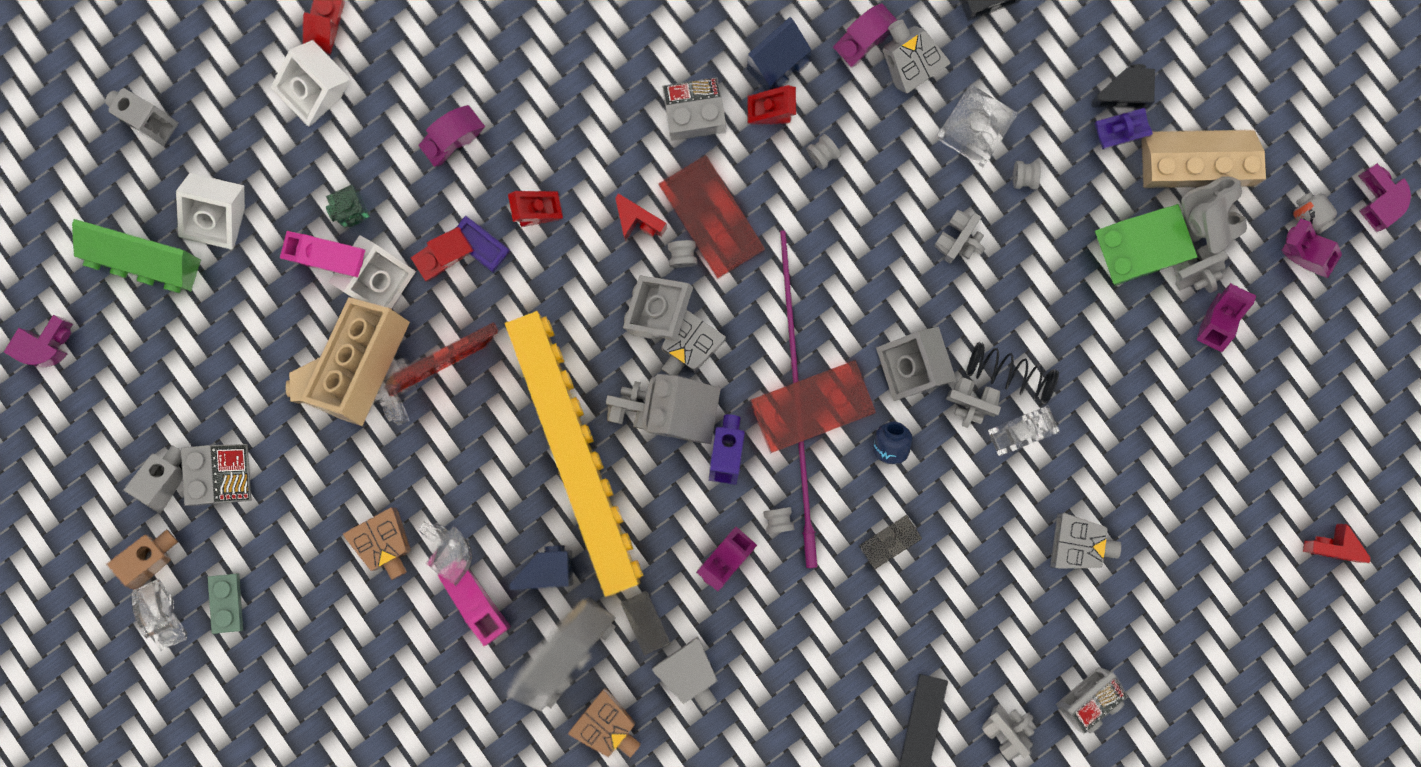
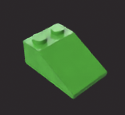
M1179 204L1095 230L1114 286L1198 258Z

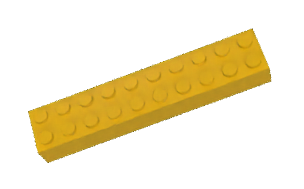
M536 311L506 322V329L605 597L639 585L641 583L639 578L644 576L638 560L633 561L629 550L634 549L628 533L623 534L619 524L624 522L618 506H612L609 497L614 494L609 480L606 478L602 479L599 470L604 469L599 453L596 451L592 452L589 443L594 442L589 426L586 424L582 425L580 416L584 415L581 404L576 397L572 398L570 390L574 389L571 377L566 370L562 371L560 366L565 361L559 346L556 343L552 344L550 337L555 336L550 321L546 316L542 317Z

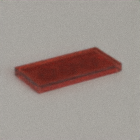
M707 155L658 184L690 237L696 242L697 248L717 280L765 251L763 244Z
M493 322L392 374L384 387L388 395L393 396L487 347L498 334L497 326Z
M856 360L750 400L770 454L876 413Z

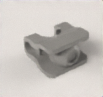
M1229 176L1221 177L1208 185L1187 192L1182 197L1184 221L1191 240L1195 242L1201 238H1206L1208 250L1214 254L1224 250L1232 240L1238 238L1247 230L1246 217L1237 212H1228L1231 205L1241 197L1242 188L1240 180Z

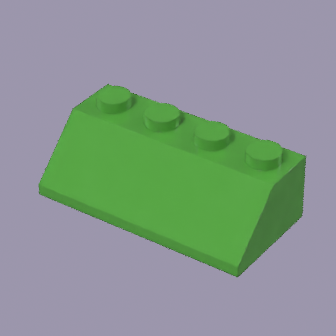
M73 219L74 257L83 260L82 266L95 270H100L101 266L111 268L110 274L127 278L128 274L137 276L136 281L151 286L154 285L155 281L163 283V289L179 294L181 289L192 290L201 259L178 248Z

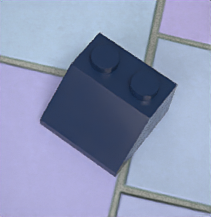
M791 17L748 53L747 71L766 91L785 86L790 80L788 77L795 70L799 73L810 63L809 58L812 49Z
M565 545L545 546V552L537 553L510 583V590L572 586V551H565Z

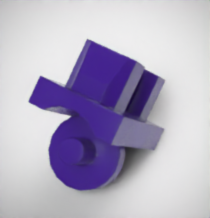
M1145 108L1102 119L1094 123L1102 150L1153 135L1152 129L1148 124Z

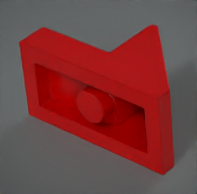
M313 0L310 13L304 12L303 44L313 40L326 54L332 53L345 3L344 0Z
M786 85L747 96L749 124L791 123V116L796 115V87Z
M514 191L508 194L513 222H520L521 227L563 219L558 191Z
M618 193L615 199L625 241L637 223L640 224L639 229L649 236L653 237L657 234L662 237L667 229V223Z
M457 227L428 241V246L412 256L411 259L424 280L430 281L474 250L460 227Z
M1347 524L1336 525L1334 540L1315 536V541H1304L1303 552L1370 564V556Z

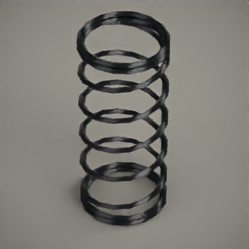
M980 341L976 344L967 366L966 375L972 376L979 363L976 379H979L987 361L996 350L997 356L990 382L991 385L994 383L1006 359L1011 356V366L1005 390L1008 389L1020 365L1026 361L1025 375L1019 394L1022 395L1033 372L1040 366V378L1034 400H1037L1045 383L1041 395V403L1047 404L1050 401L1058 382V370H1051L1042 381L1043 367L1041 364H1037L1027 377L1029 365L1026 358L1022 359L1013 371L1014 356L1012 353H1009L998 367L999 350L994 348L983 363L985 346Z

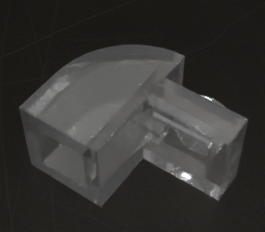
M401 358L391 363L373 402L376 404L385 402L386 405L382 407L389 422L393 421L394 424L399 426L410 421L399 395L419 387L409 360Z
M1049 406L988 430L998 456L1060 432Z
M424 521L418 531L426 539L438 546L426 564L435 573L457 586L468 571L472 561V549L468 540L454 526L448 531L437 522L432 526Z
M160 579L133 590V612L145 638L151 637L160 651L187 640V631L173 613V597Z

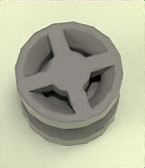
M826 134L820 136L819 142L815 145L810 144L806 147L811 159L822 170L828 167V162L832 159L837 160L841 156L835 143Z
M1015 161L1013 170L1014 189H1021L1023 186H1029L1030 189H1038L1041 175L1040 162L1033 161L1030 164H1025L1023 161Z
M684 240L668 243V250L671 252L672 257L669 260V266L684 268L697 265V258L694 256L696 242Z
M791 507L763 511L764 518L768 521L767 534L795 530L794 524L790 522Z

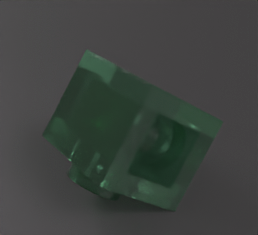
M352 184L326 196L329 203L326 206L329 217L333 222L337 220L344 228L354 227L370 216L359 191Z

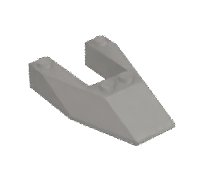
M590 596L583 599L556 627L516 677L507 695L540 711L546 705L551 709L573 680L569 677V674L575 667L581 670L592 656L588 653V650L600 637L606 640L616 628L612 624L616 617Z

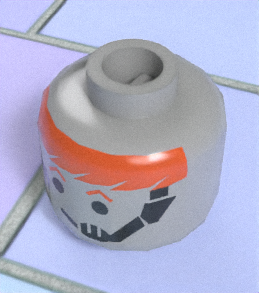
M1309 192L1296 201L1298 207L1294 209L1293 216L1297 222H1299L1300 218L1311 222L1316 235L1336 223L1334 218L1337 216V211L1325 194L1319 193L1313 196Z

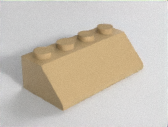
M1255 130L1152 132V136L1142 139L1144 188L1201 187L1227 176L1240 180L1241 186H1256L1266 179L1265 151Z
M348 297L300 401L341 420L363 426L410 322L390 308Z

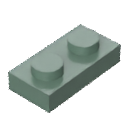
M239 573L208 576L212 634L243 631Z

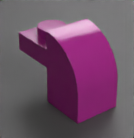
M882 3L878 4L855 20L846 29L845 35L833 48L850 67H854L874 46L884 42L891 34L888 27L897 19Z
M469 105L459 107L444 114L426 129L427 136L418 146L433 166L437 167L442 165L456 148L471 144L485 128V125Z
M1378 163L1358 175L1376 197L1359 210L1376 233L1388 228L1405 214L1411 201L1410 188L1405 178L1394 183L1388 170L1380 167Z
M1301 218L1296 227H1292L1289 230L1286 244L1282 249V253L1289 260L1310 272L1326 278L1330 276L1342 256L1337 242L1316 235L1311 222Z
M1230 283L1222 294H1217L1201 323L1197 341L1223 352L1235 338L1240 320L1255 303L1256 295Z
M53 315L40 337L29 330L18 328L4 353L24 364L36 367L54 366L61 362L68 354L59 349V346L64 344L70 337V329L73 323L65 318Z
M735 527L696 573L702 577L706 584L719 591L756 548L757 544L739 528Z

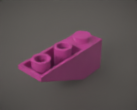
M287 231L280 259L358 278L363 265L365 249Z
M461 558L437 575L464 620L483 646L490 644L511 628L508 621Z

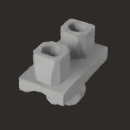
M960 210L955 212L948 224L961 233L957 239H954L945 232H942L934 244L941 253L946 255L943 260L951 263L963 245L966 249L962 256L966 259H969L973 252L980 255L984 252L985 248L980 244L984 235L977 231L973 238L969 237L981 216L975 212L972 216Z
M1206 244L1197 250L1196 254L1200 262L1192 264L1189 260L1173 266L1177 275L1175 285L1179 291L1194 284L1196 290L1205 288L1209 293L1217 290V281L1223 279L1221 271L1225 270V260L1228 259V255L1224 250L1214 254L1208 250Z
M961 377L954 389L948 392L946 400L967 407V410L956 407L954 412L955 415L963 417L962 426L968 428L971 421L979 424L982 423L984 416L976 414L975 411L992 417L998 416L1001 407L997 406L1000 391L986 386L980 399L972 397L971 393L975 382Z
M635 381L633 389L622 386L620 395L631 397L630 400L607 395L605 404L608 406V422L623 425L625 412L628 410L636 412L633 427L644 429L642 426V416L645 404L637 402V399L645 400L647 392L640 391L641 382Z
M999 703L993 708L991 716L983 723L982 730L991 739L1001 732L1007 737L1008 740L1002 743L999 749L1008 761L1019 755L1025 758L1031 754L1030 748L1033 746V743L1028 737L1034 734L1033 729L1029 726L1033 716L1030 713L1021 716L1016 709L1008 714Z

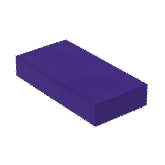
M465 216L457 227H460L474 250L470 255L494 273L510 253V250L469 217Z

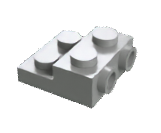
M639 275L638 282L633 288V297L629 310L624 317L623 329L634 336L655 340L659 337L677 341L693 287L689 283Z

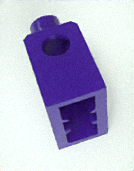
M726 414L723 418L722 427H716L708 481L737 485L745 431L739 430L741 420L739 416ZM729 443V444H731V445H733V446H732V447H726V446H724L723 444Z

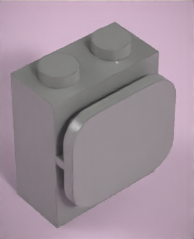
M656 374L648 383L642 416L644 430L660 436L711 444L721 388L680 376Z

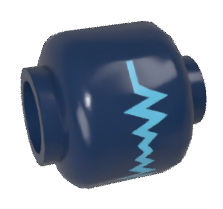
M894 421L880 426L876 431L873 445L875 456L887 464H900L906 461L910 455L912 445L910 430L902 423Z

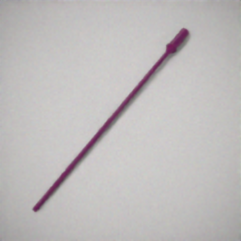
M782 230L780 231L805 515V526L802 534L804 537L806 568L818 567L815 543L816 531L813 529L810 518L786 231Z

